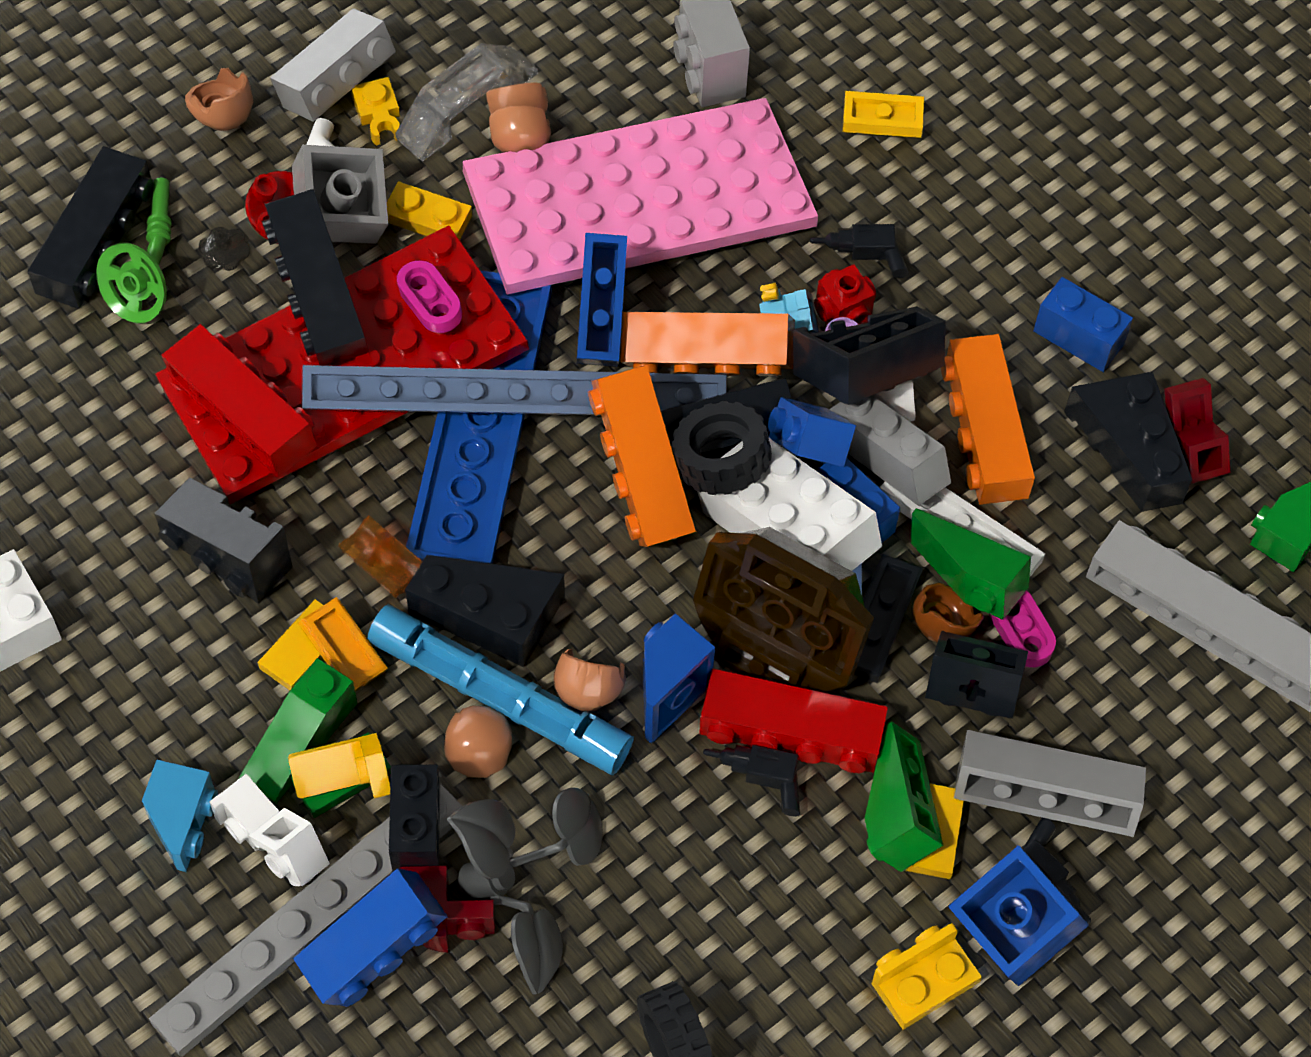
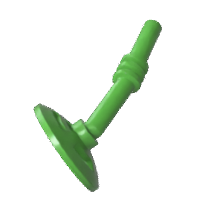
M160 177L154 180L152 215L147 218L146 240L149 242L147 251L131 243H117L107 248L101 254L97 263L96 277L103 299L114 313L133 323H145L156 318L162 312L166 303V282L159 267L165 246L171 241L172 220L168 217L170 182L166 178ZM129 253L131 260L124 263L121 268L113 265V261L119 254ZM112 280H115L118 290L128 300L127 304L116 292ZM154 294L157 298L154 306L148 310H142V300Z

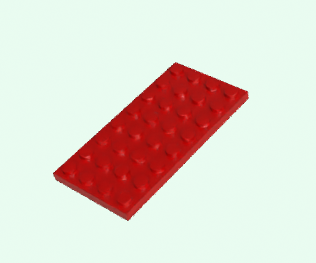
M448 225L344 278L369 353L329 366L493 369L529 350L527 339ZM412 261H426L431 263L458 296L462 309V319L454 329L445 333H435L423 326L400 295L397 275L404 265ZM419 285L415 289H421L425 285ZM291 306L225 338L231 345L233 354L238 359L246 357L258 370L259 378L266 384L273 382L281 389L287 398L286 403L293 409L297 407L302 408V366L319 365L316 354L307 356L300 336V332L306 331L307 327L303 317L294 318ZM446 313L438 314L437 317L446 315ZM167 368L155 373L161 388L224 496L228 498L230 505L408 413V411L303 409L314 422L315 427L312 428L317 447L277 478L170 377Z

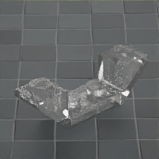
M481 43L421 88L395 133L396 139L423 162L452 140L450 124L452 118L496 85L504 87L527 83L538 74V68L511 46Z

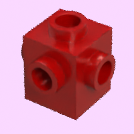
M853 264L842 270L834 269L818 280L814 306L819 317L827 325L830 321L839 317L850 318L858 325L868 323V315H872L876 290L870 278L867 276L863 277Z

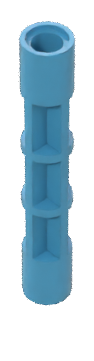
M390 604L385 605L371 624L367 637L370 644L412 667L425 671L456 688L458 692L470 696L511 718V721L523 725L564 747L566 751L612 776L616 774L629 754L634 736L588 711H579L568 706L559 697L542 689L540 685L529 682L488 660V657L462 646L438 633L431 626Z

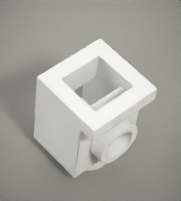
M245 774L212 799L210 805L217 822L220 825L224 823L228 832L239 844L246 840L255 851H265L254 844L249 835L280 811L250 777Z
M286 808L282 809L249 835L254 844L267 851L268 854L264 859L270 870L279 878L286 876L293 886H303L309 883L315 875L330 864L312 824Z

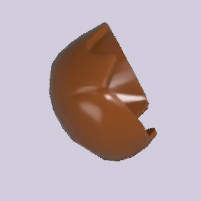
M939 582L926 585L919 592L913 604V615L917 626L928 640L936 643L941 631L969 637L984 618L982 613L975 615L973 606L964 603L951 587Z

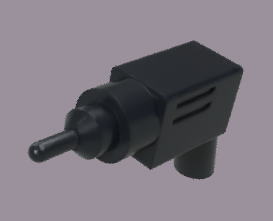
M852 224V228H838L837 232H830L826 237L810 238V243L826 244L830 249H837L838 253H851L852 260H887L890 271L895 278H904L909 274L896 242L894 224Z
M736 745L735 749L727 747L721 752L710 749L703 750V754L706 756L720 758L723 765L731 767L732 772L746 774L745 782L780 789L782 813L793 817L800 816L797 777L798 754L752 745V748Z
M1042 817L1022 849L1083 919L1090 923L1091 918L1080 908V899L1075 895L1077 890L1066 880L1069 871L1045 849L1056 827L1050 819Z

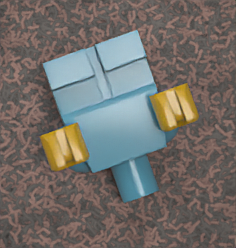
M776 283L760 287V291L763 294L761 295L763 301L759 304L761 313L789 314L795 319V329L806 327L810 334L819 332L813 296L809 291L803 289L782 295Z

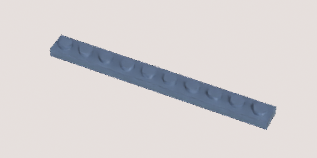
M303 365L302 409L594 415L588 397V391L593 390L591 381L620 372ZM650 373L660 410L726 393V375Z

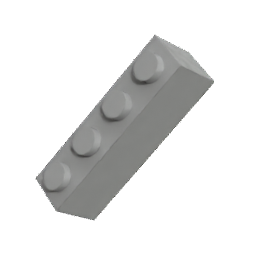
M967 730L958 766L954 799L1134 837L1144 805L1146 768Z

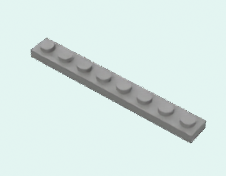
M441 784L440 838L453 828L447 821V818L463 807ZM390 817L149 1018L153 1027L180 1057L188 1053L294 963L293 958L392 873L389 857Z

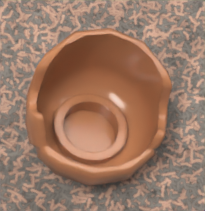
M537 82L508 85L486 92L490 114L510 106L539 107L545 113L548 108L546 89Z
M510 106L495 111L489 117L492 142L503 153L508 151L517 153L524 149L535 150L550 141V122L546 119L545 111L539 107Z
M474 705L463 708L459 713H455L445 732L444 745L445 756L455 771L467 777L486 778L505 767L512 747L513 732L505 715L489 706Z

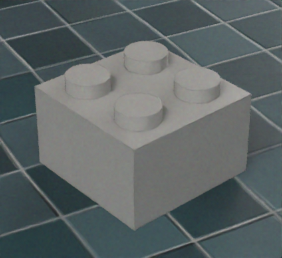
M680 0L679 15L674 17L678 40L673 42V48L677 62L679 64L684 63L686 67L685 79L690 94L696 93L701 108L746 97L750 47L731 1Z
M302 144L292 164L294 195L314 189L332 242L376 244L388 226L383 149Z

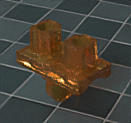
M369 515L350 537L338 545L344 554L395 598L405 592L406 587L423 562Z

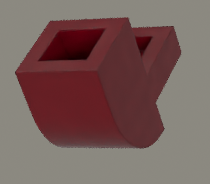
M1200 378L1164 388L1166 409L1191 474V484L1231 473L1229 436L1213 422L1211 384L1206 379Z
M447 866L400 867V869L417 872L448 916L436 926L438 929L436 935L428 942L422 944L424 947L438 952H448L449 935H457L458 938L464 940H477L483 938L485 934H495L493 900L449 901Z

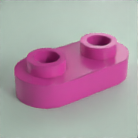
M420 260L407 263L400 269L397 275L400 295L423 326L435 333H445L454 329L462 319L460 301L438 270L431 263ZM419 285H425L421 289H415ZM446 313V315L437 317L438 314Z
M1026 590L1012 608L1017 612V615H1007L1004 620L991 614L989 616L1006 646L1028 651L1025 666L1034 668L1043 666L1051 659L1056 646V637L1033 597ZM1034 644L1037 646L1038 651L1031 652L1024 645Z

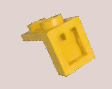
M377 733L292 753L288 756L298 798H306L370 783L374 798L390 795V782Z

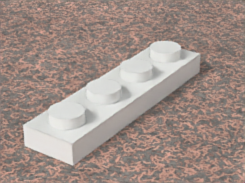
M884 482L880 487L900 507V512L912 519L913 511L917 508L1030 556V576L1043 561L1044 552L946 487L920 506L916 505L887 482Z

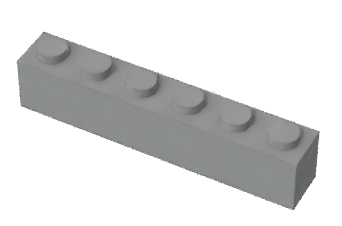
M1120 520L1117 522L1093 556L1086 578L1311 712V633L1301 628L1300 624L1294 619L1281 616L1265 607L1255 596L1242 593L1228 585L1218 574L1212 571H1205L1189 562L1179 551L1166 548L1152 540L1142 529L1129 526Z

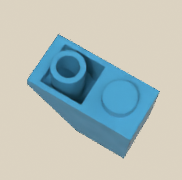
M156 760L142 798V803L150 822L176 869L186 872L190 859H196L200 854L204 839V833L201 831L205 817L213 815L210 801L218 795V790H215L210 773L207 771Z

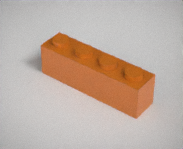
M622 312L621 362L633 368L647 365L649 373H658V367H674V374H699V368H715L716 375L737 376L740 375V368L756 369V375L781 376L782 369H793V329H795V319L789 314Z
M999 334L951 339L947 355L945 356V366L941 367L943 380L945 382L950 381L952 392L949 394V406L952 417H958L961 428H958L957 433L960 452L967 453L969 464L966 466L968 487L970 490H976L979 505L1029 499L1035 476Z
M640 366L591 381L593 390L588 391L590 405L595 416H602L606 431L600 433L601 442L606 456H613L618 473L612 475L618 497L620 499L626 498L630 514L625 516V523L631 540L638 539L640 546L648 547L696 532L648 366Z

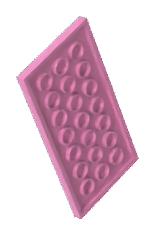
M766 98L551 142L535 150L524 149L517 153L508 151L463 161V174L507 295L581 279L583 275L585 233L627 236L626 269L817 227L818 214Z

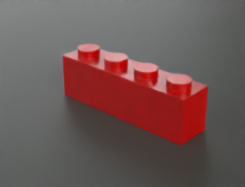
M200 324L161 354L170 377L277 478L317 447L312 428L315 425L310 416L302 408L297 407L293 409L286 403V396L275 383L269 382L266 384L259 378L258 370L246 357L238 359L233 354L231 345L220 333L217 332L212 335Z
M712 668L700 718L699 734L705 735L711 741L719 744L736 742L750 745L751 747L752 745L798 754V760L805 763L816 764L822 761L839 765L841 769L850 773H863L865 771L874 773L888 707Z

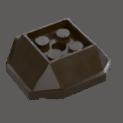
M771 527L742 533L717 532L708 543L693 603L700 622L711 639L709 642L715 647L714 660L741 675L818 692H827L846 686L855 674L874 617L864 606L856 573Z

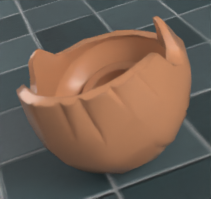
M221 68L217 79L192 87L185 95V102L190 113L200 123L214 130L228 131L237 128L248 119L253 105V96L250 82L244 72L237 77L229 68Z
M567 649L561 654L554 672V687L559 697L568 706L579 711H597L604 705L613 702L622 692L626 682L625 666L623 663L618 668L612 665L586 662L574 657L572 649Z

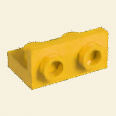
M953 923L942 929L938 925L928 928L915 939L916 945L904 952H901L899 948L894 949L876 963L878 968L875 970L871 984L902 1030L971 989L981 981L982 976L955 939L958 930Z

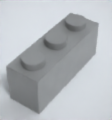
M353 8L273 74L270 79L283 108L314 122L392 56L396 50L384 21Z
M873 395L857 404L847 405L839 402L829 409L856 425L848 454L916 505L920 506L951 484L945 446Z

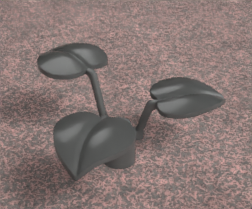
M579 788L563 790L554 801L552 812L553 824L561 840L553 845L510 859L513 856L510 846L515 838V825L509 811L501 802L493 799L474 801L459 808L447 818V821L459 835L467 856L471 863L464 864L459 872L458 880L462 894L469 900L490 897V900L494 902V906L505 905L522 911L515 914L512 918L511 939L516 958L533 995L539 994L545 989L559 967L563 953L561 932L556 920L549 911L540 909L534 912L530 903L506 897L504 894L515 883L513 867L562 851L565 848L571 862L576 866L588 864L597 857L603 839L601 818L594 802L590 800L589 794Z

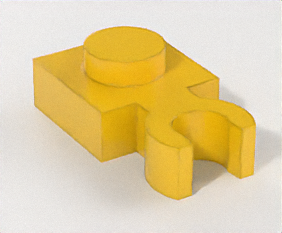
M389 77L357 84L351 90L352 98L361 125L370 124L372 142L376 146L381 145L379 133L384 130L391 131L396 141L400 140V123L396 119V117H400L399 106Z

